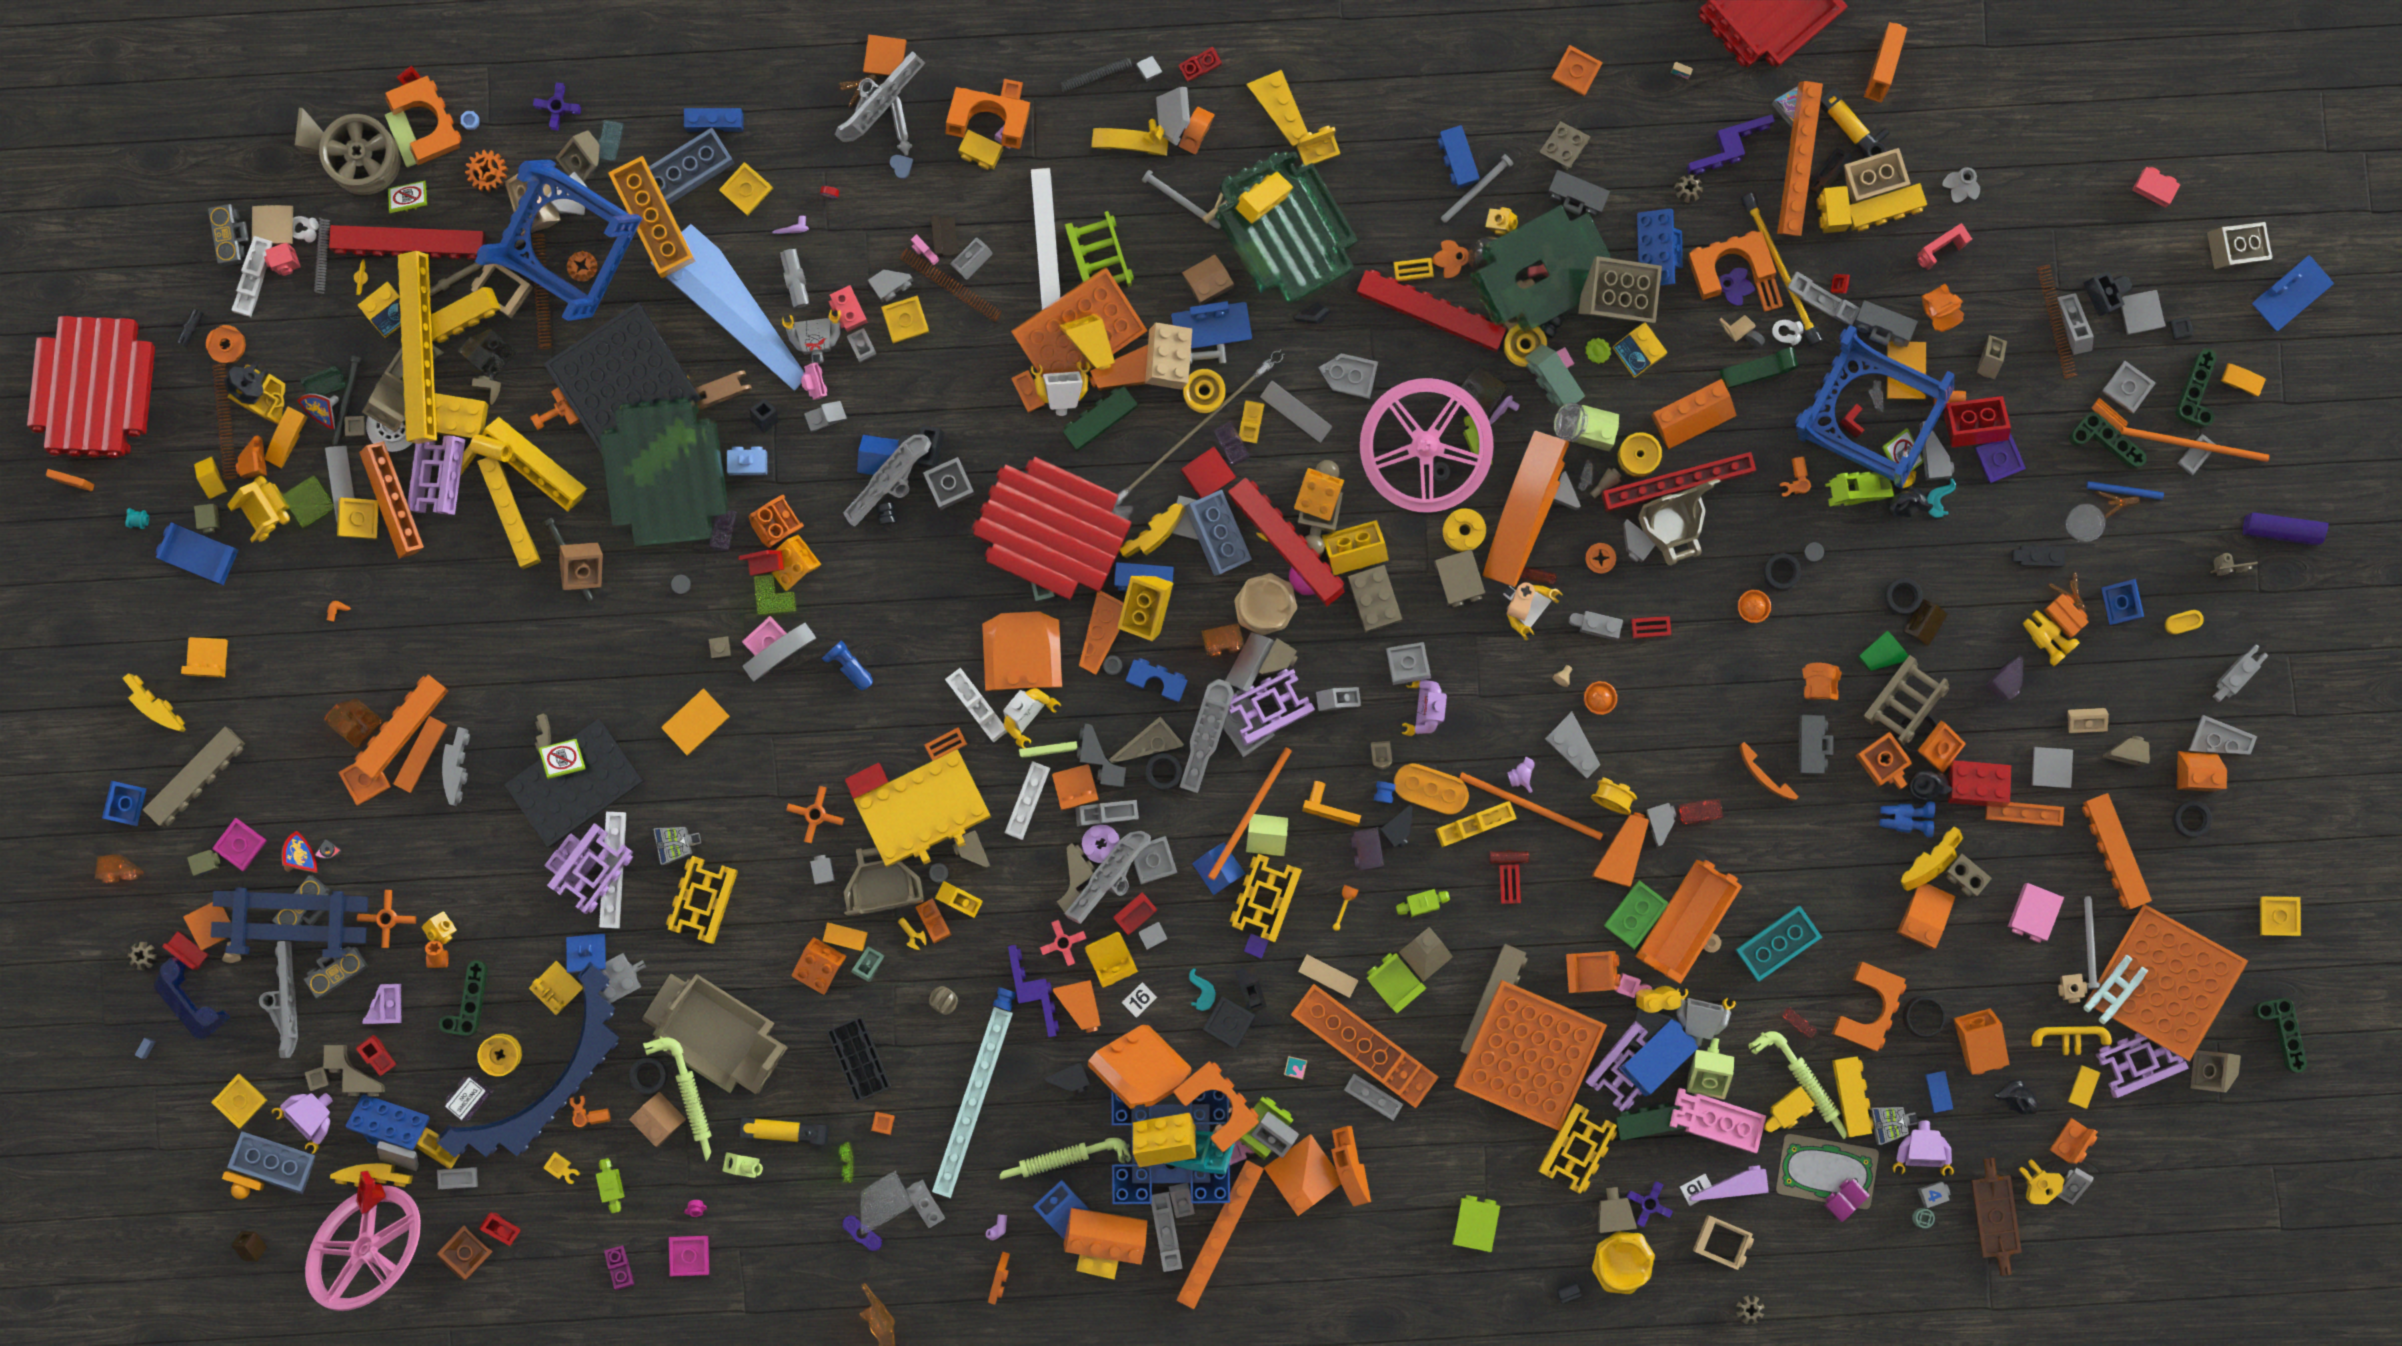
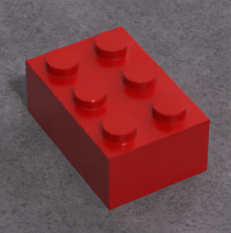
M2003 396L1946 403L1944 418L1951 447L2009 440L2011 426Z
M1955 760L1949 765V781L1952 791L1948 793V803L2003 808L2010 803L2011 765Z

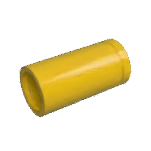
M476 434L470 443V449L473 453L507 462L513 453V447L510 443Z

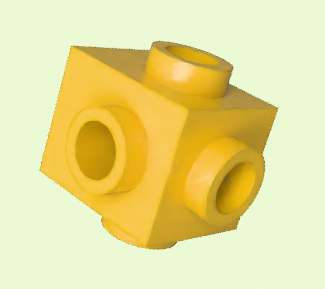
M1501 207L1500 210L1489 209L1485 227L1499 236L1513 235L1514 229H1516L1518 224L1517 216L1509 208Z
M444 911L430 918L422 926L430 941L436 940L443 945L452 939L451 935L457 931Z

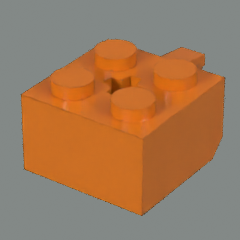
M1890 732L1855 755L1877 787L1887 781L1890 784L1894 782L1899 789L1907 785L1902 777L1905 774L1903 769L1912 763ZM1881 756H1886L1887 759L1882 763L1880 761L1882 759Z

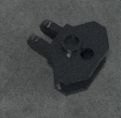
M257 361L250 367H233L224 379L226 390L241 403L254 405L264 392L261 381L268 373V370L265 368L259 374L256 373L254 370L259 365ZM239 389L242 394H238L236 390Z

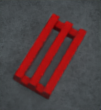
M1670 616L1631 619L1632 638L1671 636ZM1666 621L1665 625L1636 626V623ZM1667 629V632L1637 634L1638 630Z
M1519 864L1499 865L1501 904L1521 903ZM1504 869H1507L1509 900H1505ZM1511 869H1515L1516 899L1514 900Z

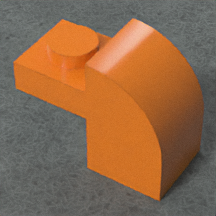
M1197 107L1190 118L1187 129L1185 128L1179 147L1196 155L1215 114Z

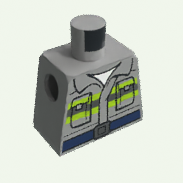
M686 827L654 829L661 865H667L692 855L691 846L701 844L700 834L688 835Z
M1903 1107L1870 1108L1869 1110L1874 1123L1873 1130L1877 1145H1882L1908 1135L1907 1126L1917 1124L1916 1114H1905Z

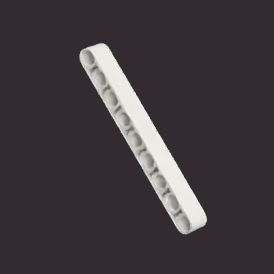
M1050 168L1031 169L1042 310L1061 298Z

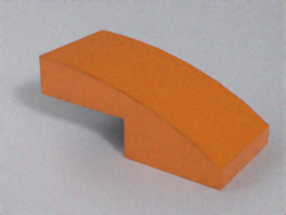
M933 898L916 906L934 944L951 936Z

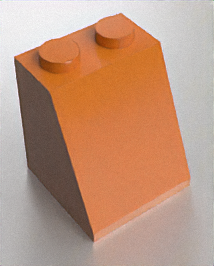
M2178 751L2177 790L2216 792L2227 789V768L2217 753Z
M1991 1008L1953 1018L1966 1066L1972 1075L1983 1074L1985 1071L1997 1070L2010 1065L2002 1023Z

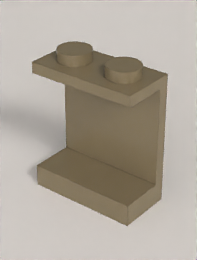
M386 371L376 385L362 413L396 432L405 418L404 381Z
M1472 549L1434 561L1447 598V606L1452 605L1455 608L1464 605L1463 601L1470 599L1471 602L1482 599L1485 590Z

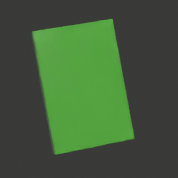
M1638 880L1604 924V927L1635 949L1669 903Z

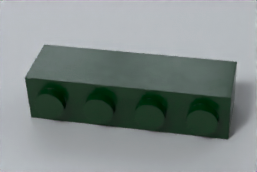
M1124 386L1121 389L1117 387L1110 392L1111 396L1106 400L1102 398L1094 404L1096 407L1091 411L1087 409L1079 415L1080 419L1075 423L1071 421L1064 426L1063 435L1076 452L1138 407V404Z
M1668 1103L1656 1105L1657 1109L1649 1110V1107L1637 1109L1638 1113L1630 1114V1111L1619 1112V1116L1614 1117L1619 1140L1686 1128L1677 1125V1128L1669 1126L1673 1109L1679 1110L1680 1107L1676 1105L1668 1107Z

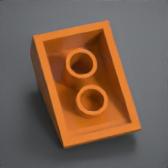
M1927 883L1917 887L1897 933L1928 948L1935 949L1944 931L1955 896Z

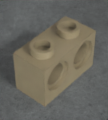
M1958 854L1954 862L1944 871L1947 874L1946 878L1953 884L1958 883L1963 887L1961 890L1969 897L1971 895L1973 897L1978 896L1992 879L1963 854ZM1957 865L1963 867L1964 872L1961 876L1955 873ZM1973 877L1978 880L1977 888H1973L1970 885V880Z

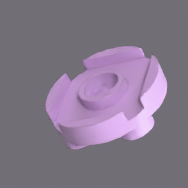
M1092 826L1083 836V852L1091 861L1102 863L1120 841L1119 836L1110 826ZM1101 838L1105 839L1104 843L1107 842V846L1098 849V845H1095L1096 841H1100Z

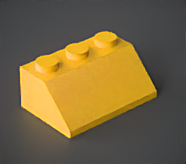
M1377 520L1339 530L1335 533L1321 535L1333 576L1389 560L1386 544Z
M1131 576L1117 628L1153 641L1161 632L1173 583L1156 576Z

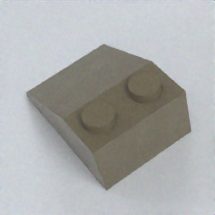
M2265 222L2222 227L2207 232L2214 269L2273 259Z

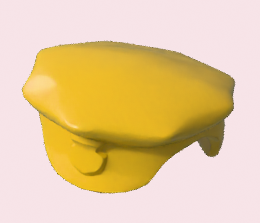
M1616 1231L1597 1245L1592 1270L1605 1291L1632 1294L1650 1279L1655 1254L1642 1234Z

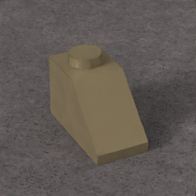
M1991 335L1988 336L1978 364L1977 373L1987 378H1996L2004 361L2007 341Z
M975 830L962 835L966 845L959 848L956 841L952 845L956 855L960 854L962 858L983 867H991Z

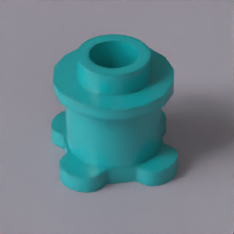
M131 508L127 509L126 527L133 528L135 526L144 529L145 526H148L149 515L145 510L138 512Z

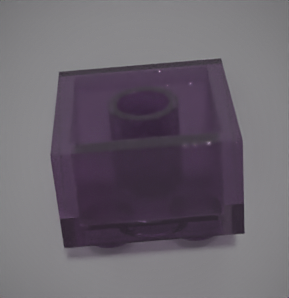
M2021 655L2013 658L1985 684L2000 701L2005 699L2009 701L2020 693L2019 688L2023 685V657Z
M1378 827L1354 832V837H1350L1352 849L1356 848L1357 856H1354L1355 868L1359 867V871L1382 868L1384 862Z

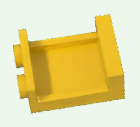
M256 482L239 488L227 504L231 511L241 507L256 530L250 538L251 542L257 540L261 542L267 539L269 533L276 528L275 525L280 520Z

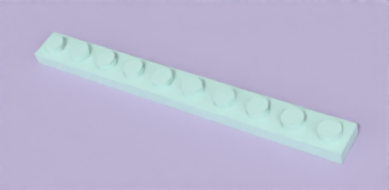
M996 1007L993 1009L932 1191L934 1193L949 1198L952 1196L1013 1014L1011 1012Z

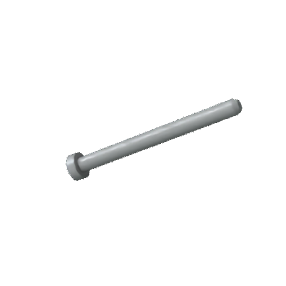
M1506 154L1501 157L1502 161L1441 217L1444 223L1449 221L1507 166L1511 167L1514 164Z
M1148 170L1142 178L1144 183L1148 181L1200 218L1208 214L1154 177L1152 171ZM1215 218L1208 222L1216 229H1219L1222 225Z
M2087 896L2084 899L2089 975L2087 989H2100V983H2097L2092 898Z

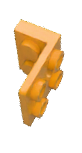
M1308 468L1294 508L1330 521L1344 480Z
M796 535L787 539L776 549L777 551H782L784 570L771 573L784 590L788 591L807 573L817 569L821 563L801 537Z
M190 637L188 640L187 666H182L181 674L186 676L225 678L228 640Z

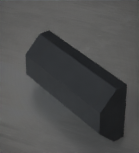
M863 1016L826 1030L855 1103L892 1088Z

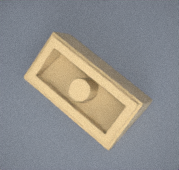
M2105 708L2068 710L2069 733L2108 731L2109 714Z

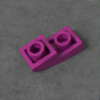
M624 1246L604 1250L614 1289L619 1290L633 1286L634 1281Z

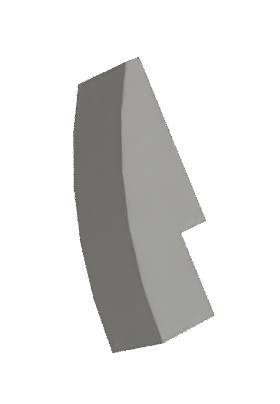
M1137 800L1075 807L1077 827L1139 819Z

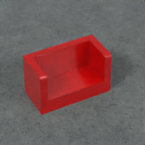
M1142 892L1113 918L1129 936L1151 917L1157 909Z

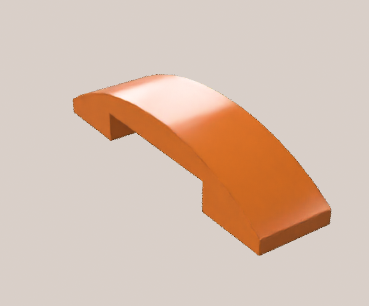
M1745 742L1739 745L1745 765L1761 785L1772 793L1788 800L1794 801L1799 797L1786 783L1778 787L1753 762L1758 755Z

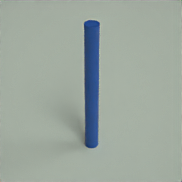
M2087 481L2086 489L2160 500H2163L2164 492L2090 481Z

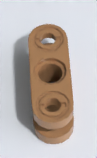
M739 371L695 388L700 396L706 394L707 397L696 403L698 409L713 406L752 389L751 385L741 386L739 382L740 379L746 376V372Z

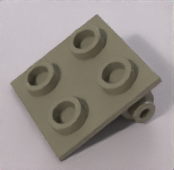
M1560 121L1540 150V153L1561 163V166L1568 170V168L1572 167L1578 155L1581 154L1584 146L1588 144L1590 136Z
M2224 553L2214 559L2215 570L2210 571V573H2217V576L2234 572L2233 570H2236V573L2247 572L2258 562L2234 565L2232 555Z

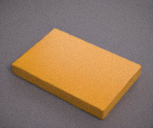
M1892 341L1888 342L1887 357L1926 375V342H1909L1907 347H1898ZM1887 376V399H1926L1925 393Z
M703 688L661 728L688 756L730 716Z

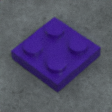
M2011 434L2007 441L1986 443L1975 448L1989 484L2026 469Z

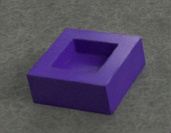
M1251 934L1244 952L1262 959L1269 940Z

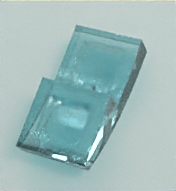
M604 120L601 138H599L598 143L600 145L599 158L615 161L624 123Z

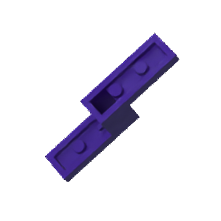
M1773 115L1719 130L1716 133V138L1721 153L1688 163V174L1694 173V175L1704 173L1705 169L1711 167L1715 170L1723 167L1724 163L1730 162L1735 164L1742 161L1741 158L1744 157L1745 151L1739 135L1747 137L1756 130H1760V132L1769 130L1770 126L1775 122Z
M1016 945L1008 946L1018 1003L1042 1000L1048 1037L1057 1036L1056 1032L1059 1031L1058 1020L1053 1019V1013L1056 1012L1054 1001H1050L1049 994L1052 993L1051 983L1047 982L1046 979L1023 983L1026 975L1024 967L1020 968L1019 960H1022L1021 948L1017 949Z

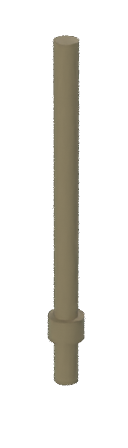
M518 240L515 247L524 244L525 241ZM475 262L446 279L444 277L438 281V284L430 288V296L441 290H447L451 284L485 265H479Z

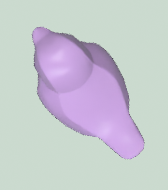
M1525 757L1524 762L1517 765L1516 769L1507 772L1512 787H1518L1521 784L1526 787L1529 793L1533 792L1530 787V778L1535 763L1532 759Z

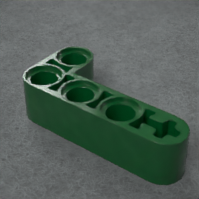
M1791 347L1780 350L1774 355L1728 367L1719 372L1726 388L1731 389L1793 371L1799 365L1794 349Z
M2204 349L2196 355L2175 411L2177 419L2198 428L2207 427L2213 423L2215 418L2212 410L2199 405L2216 362V353L2211 349ZM2206 355V359L2209 361L2204 364L2205 358L2203 356ZM2196 372H2200L2202 374V381L2196 378ZM2190 389L2196 392V398L2190 397ZM2183 407H2186V408L2189 409V411H2190L2189 416H2186V415L2183 414V412H2182V408H2183ZM2201 414L2207 416V423L2201 421Z
M2093 412L2085 416L2069 435V441L2074 446H2082L2093 437L2130 469H2137L2146 462V454L2097 413ZM2088 418L2095 420V427H2091L2088 424ZM2103 430L2110 433V439L2103 437ZM2076 432L2082 433L2083 441L2076 439ZM2118 443L2124 444V452L2117 448ZM2135 456L2138 457V462L2136 463L2133 461Z
M476 960L469 963L460 1016H443L439 1021V1027L443 1032L470 1036L478 1031L488 967L484 962ZM479 966L482 970L477 973L473 968ZM472 977L481 978L480 981L471 980ZM473 983L479 986V990L475 994L470 991ZM471 1002L476 1006L473 1013H469L467 1010V1005ZM447 1019H451L454 1024L450 1030L445 1027ZM468 1021L473 1025L470 1032H466L464 1029V1024Z
M2280 998L2257 1003L2253 1008V1014L2256 1018L2260 1020L2274 1018L2285 1068L2292 1073L2303 1072L2307 1067V1061L2293 1002L2287 998ZM2281 1002L2286 1004L2285 1012H2281L2279 1009ZM2262 1006H2266L2268 1009L2266 1016H2263L2260 1012ZM2285 1021L2291 1024L2289 1031H2286L2283 1027ZM2290 1040H2293L2295 1043V1048L2293 1050H2290L2288 1048V1042ZM2295 1061H2298L2299 1065L2293 1067V1063H2295Z

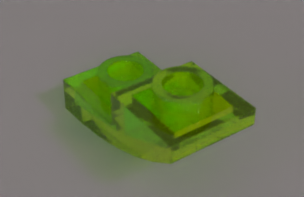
M846 1141L844 1145L841 1144L838 1156H841L840 1161L848 1162L847 1166H843L841 1177H844L843 1182L852 1183L854 1177V1153L851 1142Z

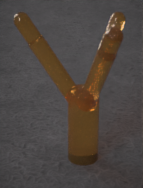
M871 74L863 78H870L873 81L877 80L874 74ZM863 79L839 82V86H843L840 89L846 90L857 87ZM859 87L849 102L848 107H852L860 93Z
M2098 490L2095 491V494L2114 500L2109 501V505L2118 504L2104 516L2105 518H2108L2123 506L2139 504L2140 502L2138 496L2119 498Z
M2073 572V581H2070L2073 595L2049 583V587L2064 595H2069L2074 600L2078 610H2087L2078 593L2076 572Z

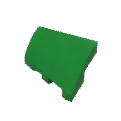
M1886 631L1857 658L1869 671L1905 662L1909 655L1891 633Z

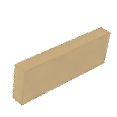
M1308 954L1298 971L1349 998L1358 983L1357 979Z

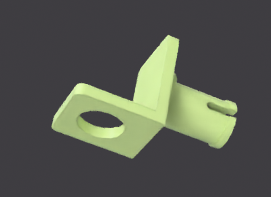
M726 1153L723 1172L753 1178L762 1173L763 1167L759 1164L758 1158ZM732 1158L733 1164L732 1167L729 1168V1160Z

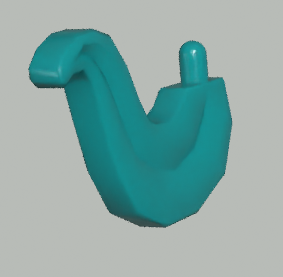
M1953 478L1949 480L1950 485L1935 488L1927 495L1926 500L1928 503L1934 505L1928 511L1932 517L1941 518L1943 515L1949 514L1948 511H1943L1944 507L1941 505L1940 499L1955 490L1956 483Z
M1193 968L1189 973V979L1201 989L1202 993L1197 999V1003L1192 1002L1191 1006H1196V1009L1204 1011L1211 1008L1215 1001L1216 992L1210 982L1194 974L1196 969Z

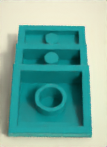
M1196 1131V1158L1165 1164L1207 1173L1226 1174L1235 1143L1224 1152H1221L1210 1139V1136L1214 1134L1213 1132Z

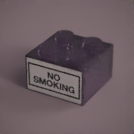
M477 1076L464 1077L458 1084L459 1089L455 1093L451 1092L445 1100L447 1103L444 1107L461 1121H469L493 1092Z

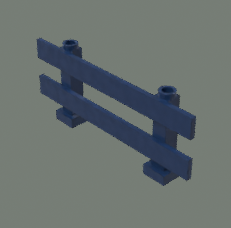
M235 888L234 892L213 891V906L233 907L232 923H211V937L231 938V946H226L225 951L228 954H249L250 947L245 946V939L328 942V949H323L322 957L346 958V950H342V942L366 943L367 928L343 927L344 911L368 912L369 897L343 896L344 892L332 891V895L247 892V888ZM247 908L330 911L329 926L246 923Z

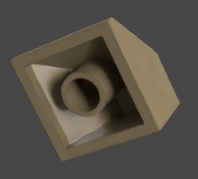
M299 108L295 146L304 154L319 155V145L324 132L303 108Z
M589 130L573 136L556 156V159L569 176L575 172L585 182L598 166L600 145Z
M1277 638L1259 670L1258 676L1264 677L1288 669L1289 665L1293 667L1298 658L1295 656L1297 651Z
M2132 736V738L2124 740L2104 753L2103 758L2137 766L2149 764V742L2144 741L2142 737Z
M1430 927L1399 951L1423 982L1453 957Z
M2196 1050L2193 1059L2190 1088L2227 1092L2239 1075L2241 1056Z

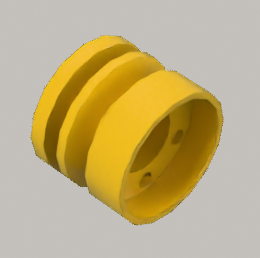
M504 1033L495 1034L484 1040L480 1045L477 1054L478 1063L487 1074L504 1076L519 1065L522 1058L521 1046L518 1040L511 1035ZM504 1050L503 1054L506 1056L499 1059L497 1051Z

